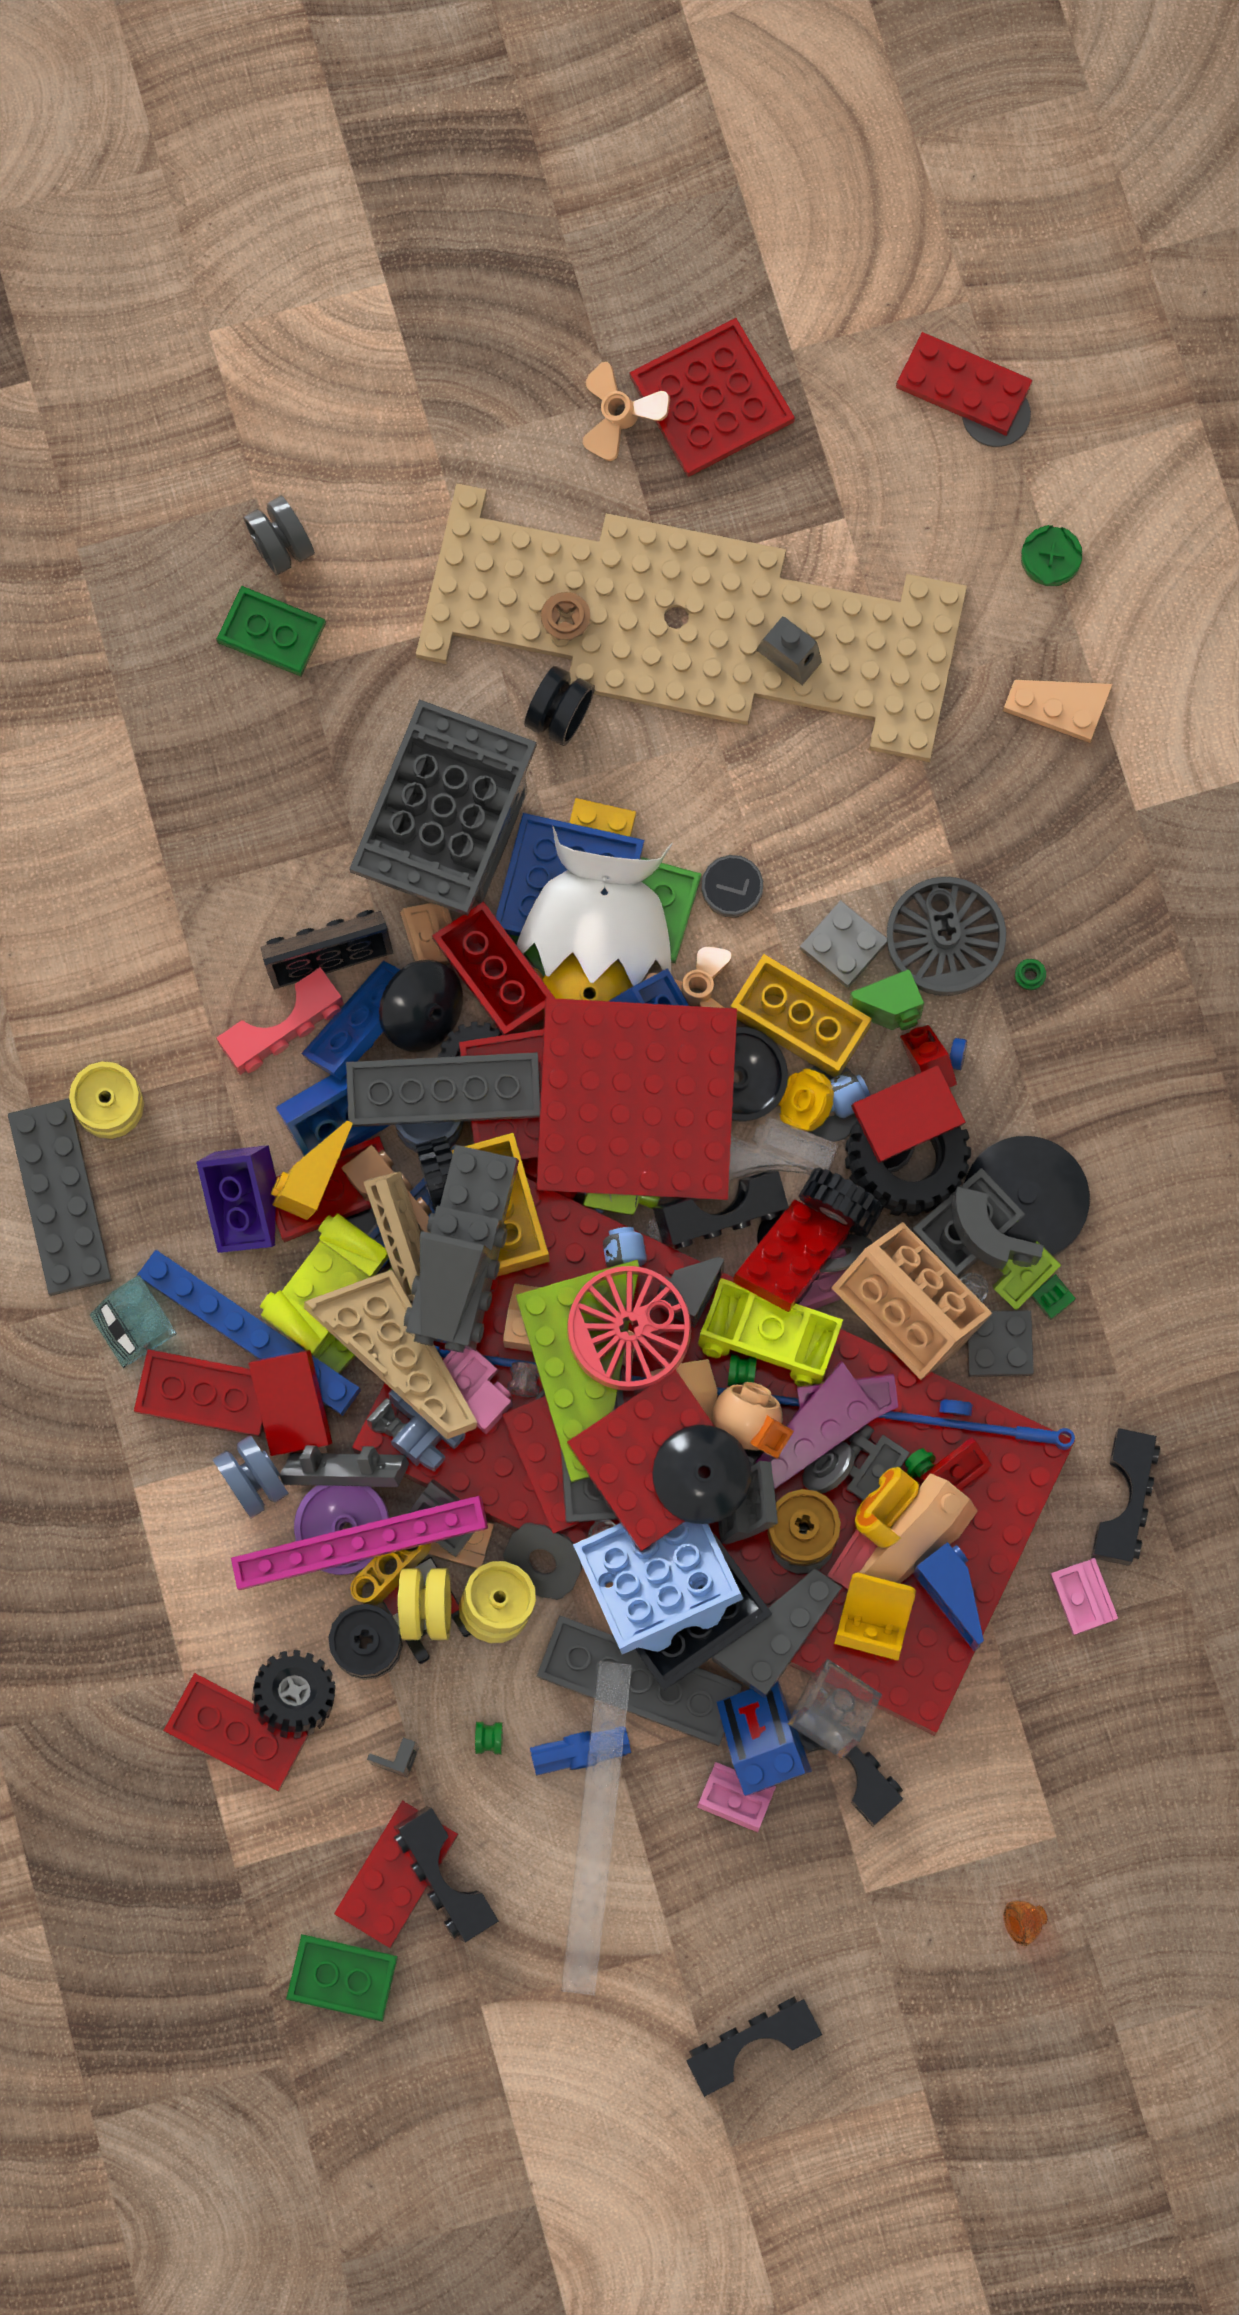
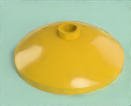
M573 952L549 977L545 974L542 980L556 999L609 1001L633 987L624 967L617 960L594 983H590ZM590 988L594 991L595 996L593 999H586L583 992L585 989Z

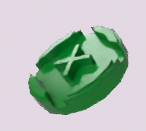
M1045 525L1035 529L1025 539L1021 550V564L1025 573L1034 582L1044 586H1060L1069 582L1078 573L1082 563V546L1078 538L1070 530L1063 527L1058 528L1053 527V525Z

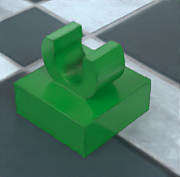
M1056 1274L1030 1296L1050 1320L1076 1300Z

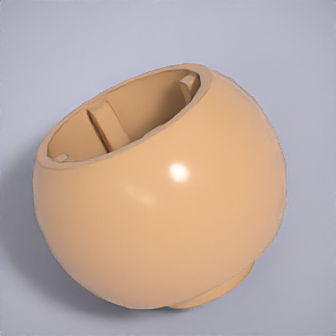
M745 1382L744 1385L737 1384L726 1388L718 1396L712 1410V1423L715 1427L728 1432L736 1438L744 1449L757 1451L760 1449L750 1444L751 1440L762 1428L767 1415L782 1423V1409L780 1403L771 1395L769 1389L757 1383Z

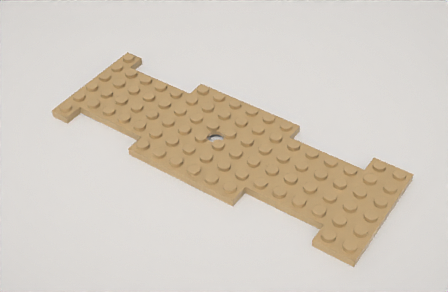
M456 483L418 642L416 658L447 664L453 636L571 659L569 671L570 685L573 681L581 678L595 685V695L748 725L753 699L758 697L872 720L875 723L869 750L930 762L964 603L966 585L906 574L901 602L780 578L786 549L607 513L600 541L484 519L481 516L487 495L486 489ZM561 592H571L579 595L586 601L590 609L589 626L582 636L579 635L571 641L568 639L557 640L551 634H547L541 622L543 605L551 596ZM674 607L684 609L689 616L687 624L682 625L678 629L669 627L664 620L666 612ZM559 610L560 620L558 624L567 621L573 625L571 615L574 612L565 614ZM782 616L786 617L818 643L822 663L803 686L757 651L764 637Z

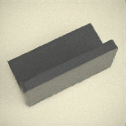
M403 1737L394 1762L370 1753L367 1760L374 1766L408 1778L419 1746L415 1741Z

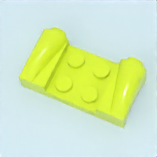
M337 1214L334 1218L330 1215L326 1217L318 1229L322 1233L319 1237V1243L282 1291L279 1290L276 1294L270 1292L260 1305V1308L263 1309L261 1313L263 1320L284 1333L304 1350H311L312 1356L316 1355L331 1333L304 1309V1302L375 1276L389 1258L385 1247L340 1214Z
M720 1278L712 1305L700 1333L698 1345L703 1349V1353L709 1357L720 1358L721 1355L726 1356L731 1349L791 1370L790 1377L795 1380L794 1383L797 1386L819 1384L823 1381L843 1319L799 1304H795L787 1312L732 1281Z

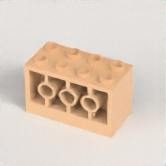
M904 1222L865 1248L831 1287L920 1380L957 1353L992 1315V1312Z

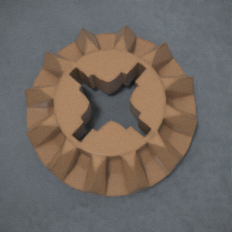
M571 592L557 593L551 596L543 605L541 622L547 634H551L557 640L568 639L571 641L579 635L582 636L589 626L590 609L586 601L577 594ZM559 610L565 614L574 612L571 615L573 625L567 621L558 624L560 620Z

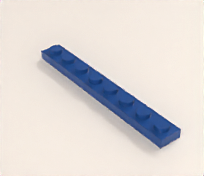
M157 1250L153 1252L137 1274L141 1280L257 1359L305 1351ZM312 1356L323 1403L343 1416L361 1389Z

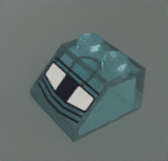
M140 1275L112 1291L89 1314L123 1368L147 1353V1349L153 1350L177 1334Z

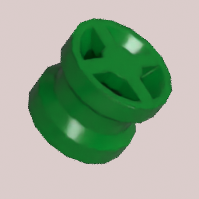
M731 1354L727 1386L744 1385L745 1382L754 1383L757 1358L741 1359L738 1355Z
M476 1721L475 1754L492 1751L495 1755H502L503 1722L486 1725L484 1722Z

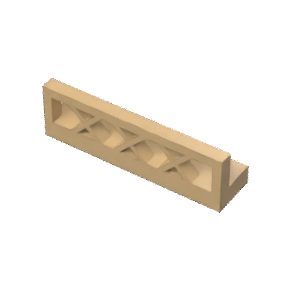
M398 1171L364 1181V1185L393 1272L409 1301H413L415 1295L411 1293L412 1284L415 1276H420L421 1232L401 1172Z

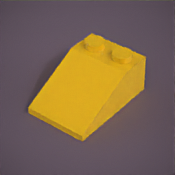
M346 1121L293 1165L287 1173L282 1172L271 1191V1195L276 1196L272 1204L273 1206L306 1220L314 1214L352 1127V1122Z

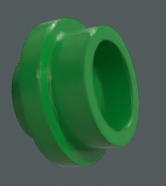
M1025 959L1017 965L1015 980L1020 987L1026 990H1035L1044 984L1046 969L1040 961ZM1026 971H1033L1036 974V978L1029 980L1025 977L1024 973Z
M924 1448L915 1451L905 1462V1466L908 1469L907 1474L912 1478H921V1475L934 1466L935 1455L932 1452H927Z

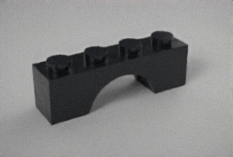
M767 1170L739 1179L737 1194L732 1203L723 1211L715 1214L706 1213L692 1199L680 1198L652 1208L662 1243L674 1245L675 1249L692 1245V1239L703 1236L704 1239L718 1237L722 1235V1229L731 1226L733 1230L748 1227L751 1225L750 1220L761 1217V1221L780 1216V1210L789 1208L779 1171Z
M1118 1428L1116 1431L1109 1464L1124 1476L1129 1488V1501L1125 1511L1120 1516L1099 1523L1091 1558L1126 1566L1131 1565L1133 1558L1139 1559L1142 1540L1137 1539L1139 1527L1145 1528L1148 1516V1509L1143 1508L1145 1495L1151 1496L1154 1485V1477L1149 1476L1151 1464L1157 1465L1160 1453V1446L1155 1445L1157 1436Z
M815 1700L793 1720L804 1751L806 1753L817 1750L835 1751L851 1763L857 1779L856 1792L851 1803L868 1823L874 1827L902 1802L903 1798L900 1793L903 1789L891 1776L887 1779L884 1778L877 1770L881 1765L869 1751L863 1754L856 1746L859 1740L850 1729L845 1727L842 1730L834 1721L837 1718L834 1711L825 1702L819 1705Z
M424 1807L394 1826L398 1834L393 1837L397 1846L403 1854L409 1852L414 1861L410 1865L413 1873L419 1882L426 1881L431 1890L427 1893V1896L437 1911L442 1908L448 1920L444 1921V1925L453 1939L459 1937L460 1940L466 1943L499 1922L483 1893L477 1890L470 1892L456 1891L448 1886L442 1878L438 1863L439 1853L449 1836L431 1807Z
M794 1996L777 2005L780 2012L770 2017L767 2016L766 2012H763L748 2020L751 2027L740 2033L735 2027L718 2036L721 2041L719 2044L709 2048L706 2042L689 2051L692 2058L686 2060L703 2096L705 2097L734 2082L733 2069L736 2057L742 2048L750 2042L758 2039H773L783 2043L793 2051L822 2036L805 2000L797 2002Z

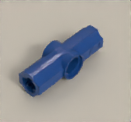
M624 1725L595 1733L586 1731L563 1737L561 1741L531 1747L530 1752L535 1773L538 1776L568 1768L576 1770L598 1764V1761L631 1754V1748Z

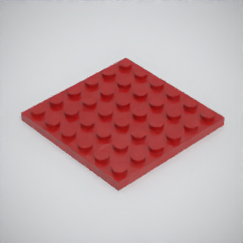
M546 998L536 1190L728 1200L737 1008Z

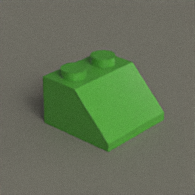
M908 969L852 991L849 1005L872 1018L871 1022L890 1030L900 1027L901 1031L918 1024L917 1020L921 1019L924 1001L911 971Z

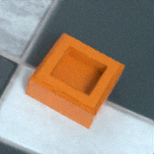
M767 1415L762 1428L751 1440L750 1444L778 1459L794 1431Z

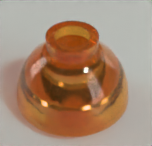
M1026 1901L1009 1902L1004 1909L1003 1917L1007 1932L1021 1946L1033 1943L1040 1935L1042 1926L1048 1921L1046 1911L1042 1906H1034Z

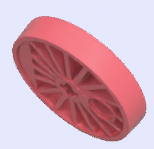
M621 1266L599 1273L582 1287L569 1311L567 1337L576 1362L593 1380L612 1389L624 1391L641 1390L665 1379L679 1367L689 1347L691 1319L682 1295L665 1277L647 1268ZM626 1274V1308L623 1306L613 1281V1276ZM633 1274L646 1276V1282L633 1308ZM606 1279L618 1311L594 1288L595 1285ZM653 1280L665 1287L649 1304L642 1306ZM589 1292L612 1316L581 1304L582 1299ZM669 1293H672L678 1304L671 1306L670 1303L663 1299ZM657 1308L666 1310L669 1314L668 1320L663 1324L654 1323L650 1318L653 1310ZM682 1311L684 1324H673L674 1314ZM581 1312L609 1324L585 1323ZM625 1321H629L631 1325L638 1323L639 1326L634 1328V1335L629 1336L627 1331H620L624 1328ZM588 1331L608 1332L591 1339ZM663 1332H684L681 1345L657 1335ZM612 1339L598 1353L596 1352L594 1345ZM646 1340L655 1342L678 1353L669 1364ZM618 1345L605 1374L600 1360ZM641 1345L664 1370L654 1376L651 1375L640 1348ZM625 1348V1381L613 1380L611 1377ZM633 1348L646 1379L632 1381Z

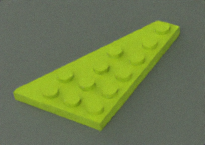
M638 1260L516 1295L571 1483L587 1479L589 1476L567 1445V1441L614 1410L617 1389H612L596 1382L576 1362L567 1337L569 1311L579 1291L593 1277L615 1267H639ZM626 1274L613 1276L612 1278L623 1306L626 1308ZM633 1274V1299L638 1276L637 1274ZM606 1279L595 1285L594 1288L618 1311ZM589 1292L582 1299L581 1304L612 1316ZM581 1312L585 1323L609 1324ZM629 1321L624 1322V1328L620 1330L621 1332H628ZM608 1331L588 1332L592 1339L594 1337L607 1333ZM612 1339L594 1345L596 1352L598 1353ZM618 1345L600 1360L605 1374ZM625 1348L611 1377L613 1380L619 1381Z

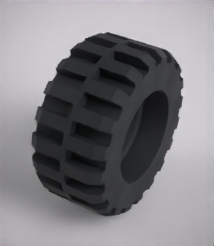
M858 1120L852 1126L850 1137L846 1141L845 1150L848 1152V1156L845 1158L846 1169H851L852 1173L849 1179L855 1185L864 1188V1191L875 1196L874 1198L878 1199L884 1208L890 1210V1215L900 1216L902 1213H907L909 1217L917 1216L923 1211L927 1213L934 1210L943 1201L948 1199L957 1187H960L961 1181L967 1175L969 1169L967 1160L971 1157V1147L967 1146L966 1141L970 1137L967 1129L962 1130L960 1126L930 1140L935 1150L936 1164L932 1172L920 1181L900 1179L885 1167L883 1161L878 1163Z

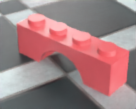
M321 967L294 984L296 1003L292 1013L285 1021L273 1027L260 1028L241 1020L216 1037L219 1046L240 1075L246 1071L251 1073L257 1070L263 1064V1059L271 1054L275 1056L282 1053L288 1048V1042L297 1036L300 1038L307 1036L315 1029L314 1025L324 1018L329 1020L341 1011L340 1007L344 1005L342 997Z

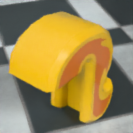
M899 1467L888 1469L879 1478L880 1487L862 1501L856 1512L855 1525L857 1530L880 1548L890 1547L901 1539L891 1527L916 1498L919 1491L918 1482Z

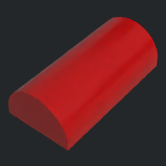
M484 901L471 909L468 916L463 914L432 935L433 941L503 1035L525 1032L544 1018L545 999L555 997Z

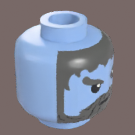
M845 1072L830 1079L834 1091L833 1106L830 1113L834 1111L840 1118H846L854 1114L851 1105L870 1096L861 1075L855 1076L851 1072Z
M622 1227L609 1231V1236L603 1240L607 1268L638 1260L639 1267L646 1263L644 1238L641 1233L635 1232L633 1227Z

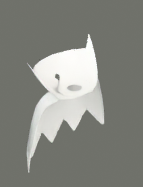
M553 826L557 854L567 871L548 881L536 899L516 945L521 953L524 954L535 943L545 974L549 977L573 952L590 983H594L617 959L622 963L633 986L642 982L655 960L661 966L662 971L668 968L671 973L669 934L662 903L658 895L641 881L654 873L673 843L669 845L662 857L658 859L639 860L610 857L577 851L561 845ZM604 887L608 892L607 895L601 894V891L604 889Z

